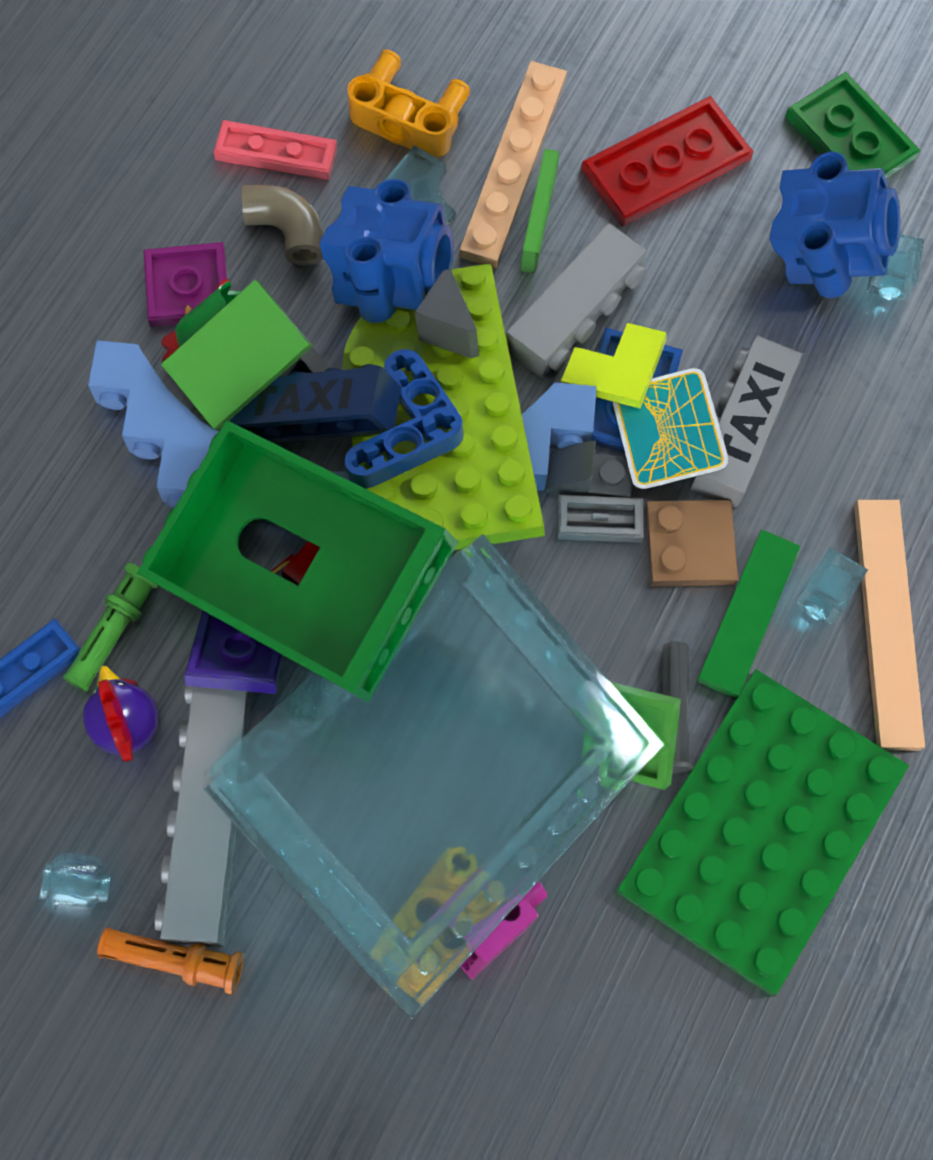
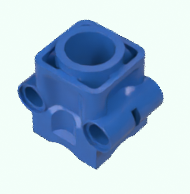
M827 152L818 156L812 162L810 168L783 170L779 187L783 201L779 213L772 222L769 240L774 251L785 262V275L789 284H814L821 296L835 298L844 294L850 288L852 277L885 276L889 256H894L898 248L900 205L897 192L894 188H889L883 169L850 170L842 154Z
M400 179L385 180L378 184L375 189L348 186L341 199L342 210L340 216L333 224L327 227L319 243L323 259L332 272L333 284L331 289L335 303L357 306L361 318L370 323H380L388 320L395 313L396 307L417 310L441 272L452 269L454 240L452 230L445 222L443 205L441 203L412 200L409 185Z

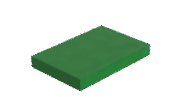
M846 71L788 107L785 115L820 155L827 152H838L845 157L850 170L882 168L885 177L888 178L917 159L921 151Z

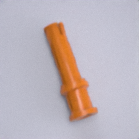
M109 927L104 929L97 949L99 958H108L180 975L187 985L195 986L198 982L224 988L225 994L234 995L238 988L245 958L244 953L239 951L230 955L209 950L206 944L193 943L190 947L113 930Z

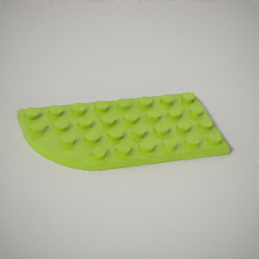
M491 263L451 269L477 329L478 357L468 358L420 341L415 317L416 310L396 307L392 317L380 323H370L360 317L346 342L343 353V370L361 368L366 364L378 365L384 368L385 360L394 351L407 349L416 352L459 412L464 431L463 440L455 449L377 486L365 489L446 528L458 541L454 550L545 536L544 522ZM404 368L399 369L407 376L408 383L413 381L411 371L407 372ZM420 394L412 402L419 406H425L432 403L435 397L430 394ZM400 402L398 403L394 427L411 420ZM443 426L436 428L443 430L444 433L449 432L451 430H446ZM422 434L424 443L429 442V439L426 440L425 435ZM377 435L352 436L353 447ZM402 441L396 444L393 450L399 454H407L412 452L417 445L411 441ZM386 452L380 453V455L384 456L385 462L388 461ZM366 462L359 464V466H363L365 470L373 467L367 465Z

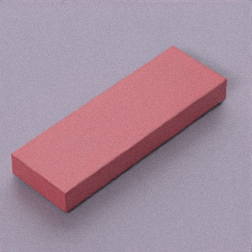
M223 120L214 149V157L216 161L329 180L337 151V140Z

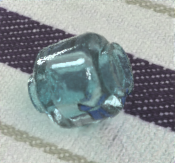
M61 852L56 855L53 862L45 863L39 899L46 900L47 909L52 913L82 917L90 916L95 911L97 902H107L111 874L102 873L103 864L99 857Z

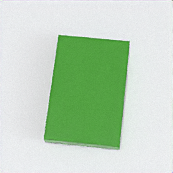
M255 279L161 365L212 428L219 430L223 427L226 420L230 421L313 346L262 284Z

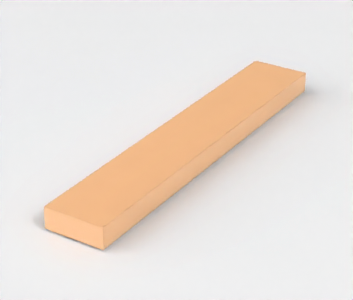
M857 500L854 504L876 745L886 751H921L925 748L900 500Z

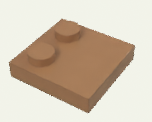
M731 500L647 501L645 515L651 587L735 585L737 583L738 570Z

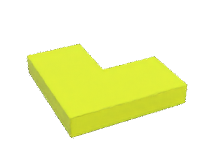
M627 323L614 357L574 347L561 383L596 386L597 398L640 409L667 341L666 332Z

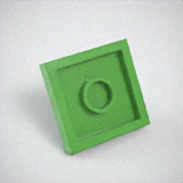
M595 679L589 683L581 768L665 790L671 785L681 699L601 679Z

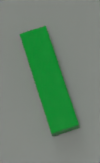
M761 529L696 682L734 699L738 698L800 550V545Z

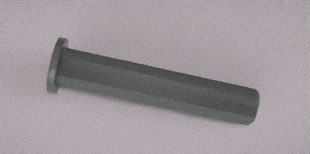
M671 641L664 644L662 648V694L681 699L672 774H686L693 771V764L689 763V647L686 643Z

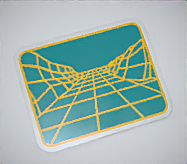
M691 368L652 378L640 409L613 402L632 482L636 487L647 489L719 471L728 464V454L706 377L700 369Z

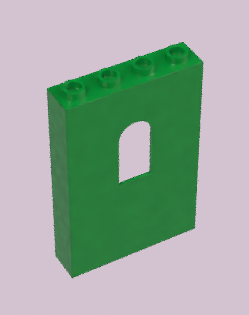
M226 420L220 432L216 433L212 438L209 451L199 468L189 477L187 488L176 507L168 513L165 526L155 543L145 552L142 565L137 574L364 701L369 702L456 548L458 541L446 528ZM257 519H265L320 547L299 586L250 561L241 554L238 547V539L242 529L248 523Z

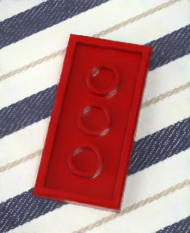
M710 95L583 160L581 170L622 227L750 161L754 151Z

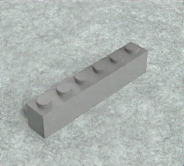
M185 686V702L191 705L189 720H182L179 732L180 747H185L183 765H176L173 778L174 792H179L177 810H170L167 823L168 837H173L171 855L164 856L161 869V882L167 884L165 902L158 903L155 914V930L161 931L160 939L165 942L190 945L202 943L206 944V946L223 947L253 692Z

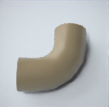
M242 185V211L246 226L271 225L279 228L285 238V257L293 264L308 266L323 260L319 244L324 235L318 213L305 197L286 187Z

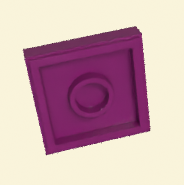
M224 242L143 249L147 318L150 327L176 325L185 316V309L188 305L191 309L195 308L215 291L223 279H228Z

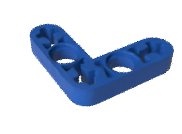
M401 349L394 351L387 357L384 364L386 372L402 386L399 402L411 420L355 445L345 455L344 463L349 481L363 488L377 486L459 446L463 440V423L459 412L422 358L412 350ZM404 368L407 372L411 371L413 381L408 383L407 376L399 369ZM420 394H430L435 397L432 403L425 406H419L412 402ZM443 426L446 430H451L449 432L444 433L443 430L436 428ZM422 434L425 435L426 440L429 439V442L424 443ZM402 441H411L417 445L412 452L407 454H399L393 450L395 445ZM386 452L388 461L385 462L384 456L380 455V453ZM366 462L367 465L373 467L365 470V468L363 466H359V464Z

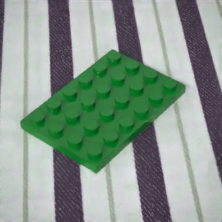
M755 669L694 765L693 771L689 773L615 892L772 997L777 996L910 765Z

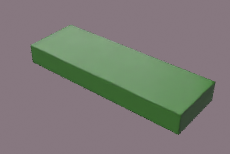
M544 149L523 246L520 271L534 273L537 270L560 154L556 150Z

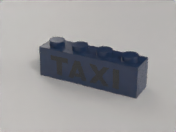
M366 364L361 368L346 370L328 368L325 372L316 373L292 372L287 376H279L229 422L270 442L377 435L394 428L402 386L384 368L373 364Z

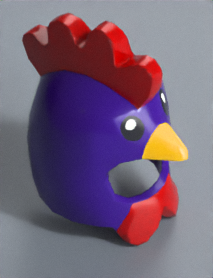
M102 666L99 672L97 687L84 706L83 723L88 736L95 746L109 754L120 755L124 763L132 761L133 753L146 746L153 739L158 728L159 712L155 700L145 689L139 687L135 680L119 678L107 666Z

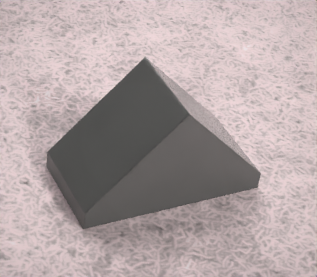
M451 269L444 270L415 311L418 338L420 341L468 358L478 357L476 326Z

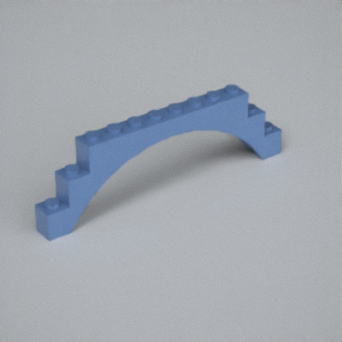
M96 340L88 387L97 404L112 410H121L124 406L127 407L122 438L129 452L139 458L156 459L158 456H161L156 488L163 503H167L168 506L174 508L187 488L189 477L199 468L209 451L212 438L218 431L200 421L165 387L138 344ZM555 382L522 414L538 491L545 490L550 445L561 449L592 439L596 386ZM331 471L349 480L347 471Z

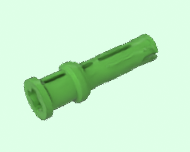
M128 562L124 567L126 571L125 576L115 592L107 594L104 599L106 609L102 617L90 633L72 665L62 677L68 683L85 692H88L94 678L129 622H135L142 615L140 608L151 590L159 587L137 574L140 567Z

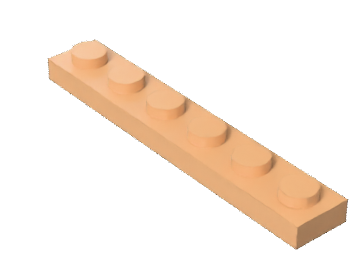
M530 61L461 244L459 258L482 265L491 263L492 268H498L563 90L567 75L566 70Z

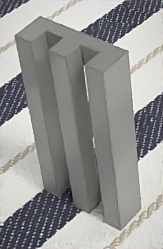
M559 495L557 540L641 543L643 539V498ZM567 509L634 511V516L602 513L573 514L567 513ZM567 524L634 527V529L567 526Z

